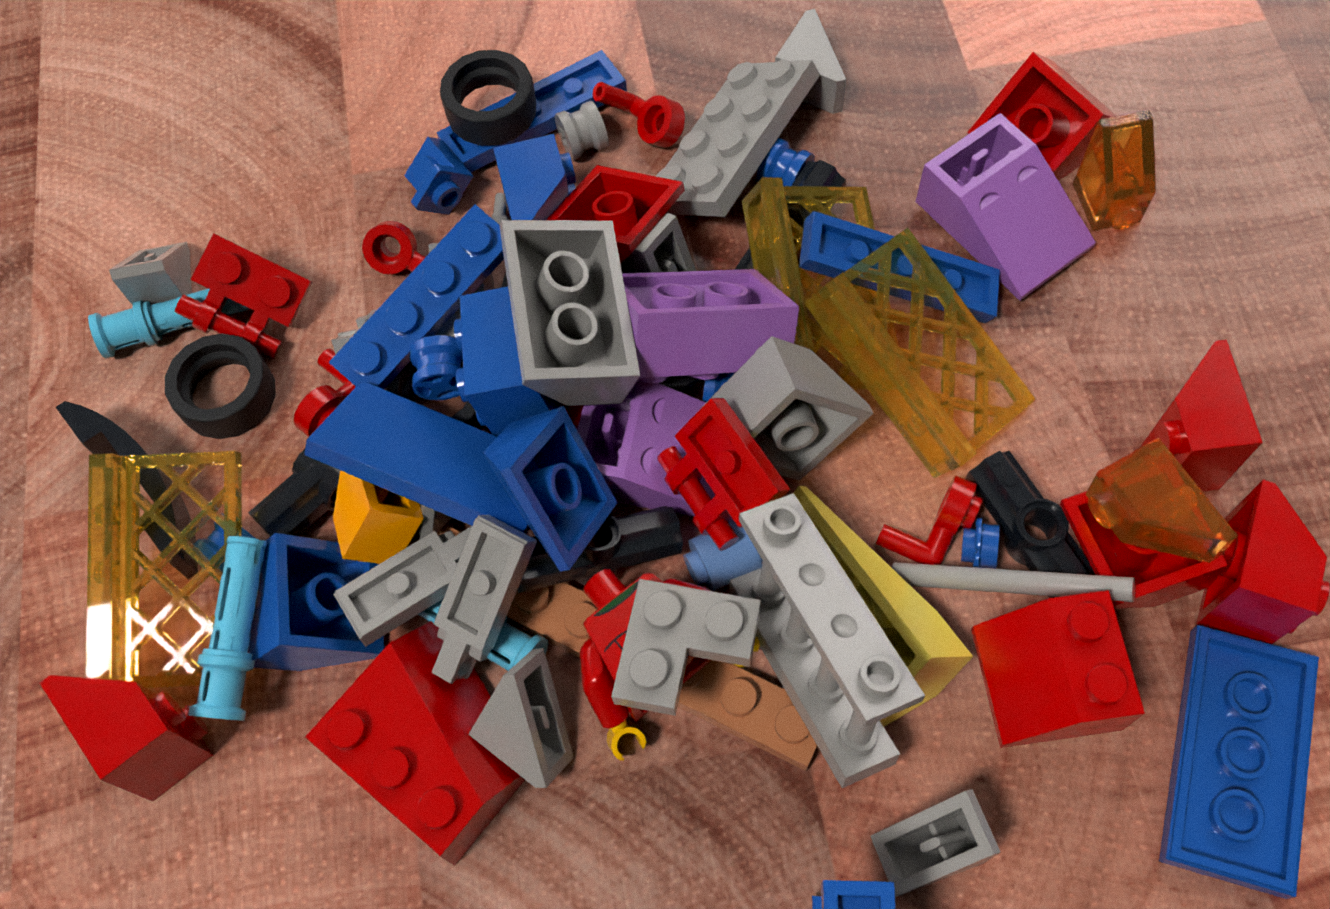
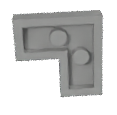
M639 579L611 698L613 703L676 716L688 656L750 667L761 612V600Z

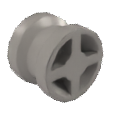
M590 100L582 103L580 109L573 113L566 111L555 113V123L566 153L569 152L571 160L582 157L583 152L587 149L595 148L601 150L608 147L607 131L600 112L593 101Z

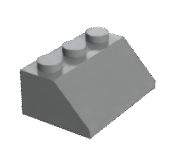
M501 220L499 227L522 384L566 406L622 403L639 379L640 370L613 221Z

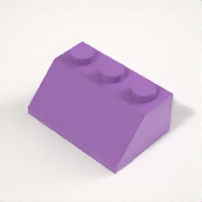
M756 269L622 273L640 370V377L638 379L640 381L659 383L665 381L670 376L686 375L703 380L714 379L719 376V373L737 372L771 336L794 344L799 306Z

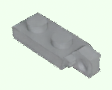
M489 514L478 515L475 518L433 623L439 627L437 637L444 641L433 667V674L452 684L456 680L469 678L477 660L480 662L486 660L491 649L495 646L537 543L536 539Z
M472 526L456 536L451 530L441 535L433 531L335 591L333 595L365 647L444 598Z

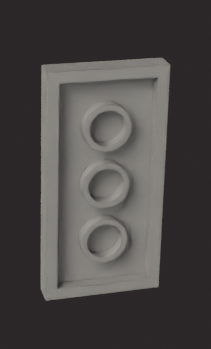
M780 60L778 62L766 63L744 62L737 64L729 72L727 80L716 96L705 106L704 113L692 130L683 137L679 145L680 147L668 164L656 175V177L682 181L684 183L685 191L665 214L725 217L820 76L813 60Z

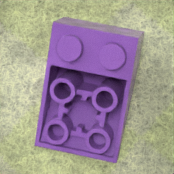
M1001 113L924 164L915 202L979 263L1000 269L999 281L1020 301L1088 252L1096 244L1037 145Z
M637 380L622 403L583 406L577 431L617 503L648 509L663 506L667 508L673 507L677 514L695 516L682 495H674L665 482L664 478L667 473L658 462L657 457L662 451L672 446L677 448L682 457L687 454L675 438V435L706 402L659 383H647ZM702 476L700 483L710 497L713 498L715 493Z

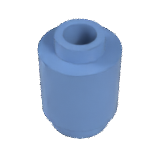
M734 520L728 523L739 539L726 550L720 551L709 535L702 536L701 534L689 540L691 552L684 554L683 558L696 585L699 586L706 583L711 591H715L728 585L731 579L762 567L763 560L744 528H739Z

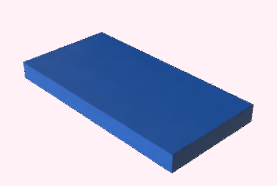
M361 381L306 440L305 456L473 526L478 515L489 514L524 534H527L530 529L501 482L495 476L491 465L483 454L484 450L497 436L365 381Z
M1197 625L1190 631L1159 862L1284 899L1296 897L1319 657Z

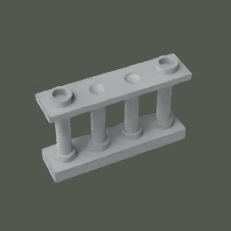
M794 493L739 513V522L763 561L760 569L731 579L728 592L730 595L761 600V612L756 637L760 642V648L841 788L895 765L900 753L880 720L922 702L925 694Z

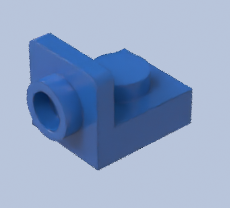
M433 137L426 138L404 175L417 190L411 200L412 205L417 210L448 215L460 202L463 192L473 178L471 172L442 139Z

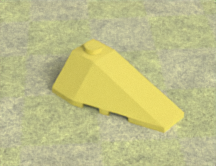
M798 486L794 491L795 496L925 694L922 702L881 719L880 722L884 727L936 697L971 660L973 655L936 609L806 486Z

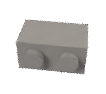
M773 336L759 347L748 361L711 397L724 398L780 476L801 480L874 414L870 405L812 350Z

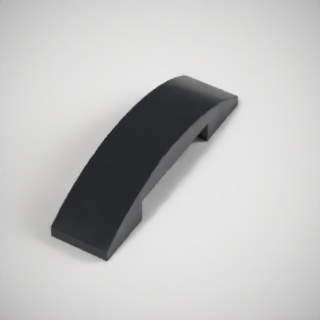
M64 401L58 405L56 409L80 442L105 466L121 457L157 506L139 519L138 522L164 558L188 580L197 574L198 555L190 548L196 542L193 523L188 509L170 477L125 430L110 419L91 409Z

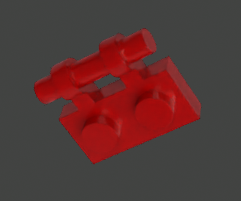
M213 233L190 279L210 290L203 302L183 294L176 305L175 313L193 321L192 327L206 334L212 330L219 334L223 333L242 337L254 345L259 353L274 359L282 341L264 333L270 320L273 319L287 327H291L313 282ZM227 298L254 310L247 324L221 312Z
M711 398L675 435V438L687 453L684 457H682L675 446L665 449L657 457L658 462L667 473L664 480L673 494L682 495L695 514L692 520L702 536L709 535L720 551L728 549L739 539L728 523L731 517L737 526L742 528L739 522V513L782 498L791 490L724 398ZM702 476L715 493L713 498L710 497L700 483Z

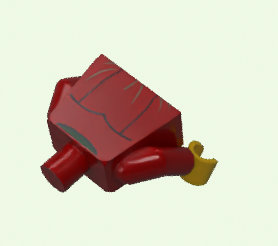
M604 569L595 574L583 588V592L598 609L587 617L583 623L588 639L580 649L583 691L601 726L609 729L607 744L618 760L624 761L622 754L617 748V742L623 734H635V738L641 748L644 750L646 746L645 735L636 724L626 721L630 714L635 721H638L649 711L616 705L611 698L639 579L710 591L708 588L674 578L662 581L650 572L643 574L629 586L625 587L610 569ZM757 637L755 638L754 652H758L760 648V642ZM688 656L683 683L712 660ZM733 664V665H735V666H737V667H742V668L745 667V666H742V665Z

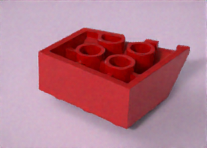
M430 621L391 641L305 738L440 857L455 866L525 779L468 735L491 696L474 668L469 678L456 680L452 684L432 673L444 641L437 637L439 627Z

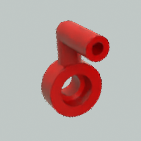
M603 82L595 85L592 93L595 101L628 112L638 118L637 130L644 142L660 148H667L672 146L681 136L685 124V113L679 102L662 95H655L645 101L635 94Z
M397 221L379 223L370 229L363 239L362 251L366 262L374 270L382 274H396L405 268L412 272L425 258L424 255L417 252V242L411 230ZM387 237L395 238L399 242V253H392L387 249L385 244Z
M330 348L320 354L317 363L344 385L337 390L329 385H322L313 389L302 399L294 414V425L308 437L356 387L329 363L336 355L335 351Z
M957 475L953 477L926 542L884 524L875 544L920 564L940 565L959 527L971 528L979 512L983 499L974 495L977 484Z

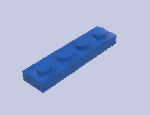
M600 50L533 84L536 96V116L529 129L516 139L501 145L480 146L464 141L452 131L451 126L436 132L437 137L442 139L470 172H473L496 160L493 148L541 137L556 130L555 113L561 111L573 113L580 109L582 103L590 100L595 103L597 108L605 105L593 99L592 93L597 83L603 82L627 91L626 80L606 54ZM516 93L480 111H492L503 107L514 98Z
M474 204L337 352L329 363L355 386L361 381H365L385 390L411 361V345L424 337L434 336L460 308V296L472 294L504 260L500 225Z
M813 211L805 219L799 268L981 323H987L997 317L1000 269L820 212Z

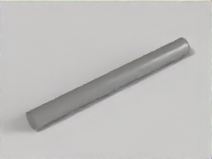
M894 562L891 567L910 586L1054 597L1109 590L1112 601L1134 602L1135 599L1134 577Z

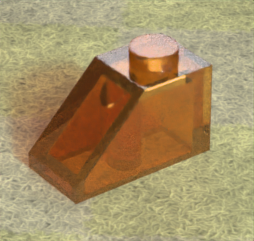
M1150 110L1100 119L1072 183L1092 231L1108 228L1120 230L1141 222L1156 193L1154 123Z
M1159 437L1097 471L1086 493L1089 509L1096 521L1106 529L1111 528L1122 543L1210 563L1219 558L1238 536Z

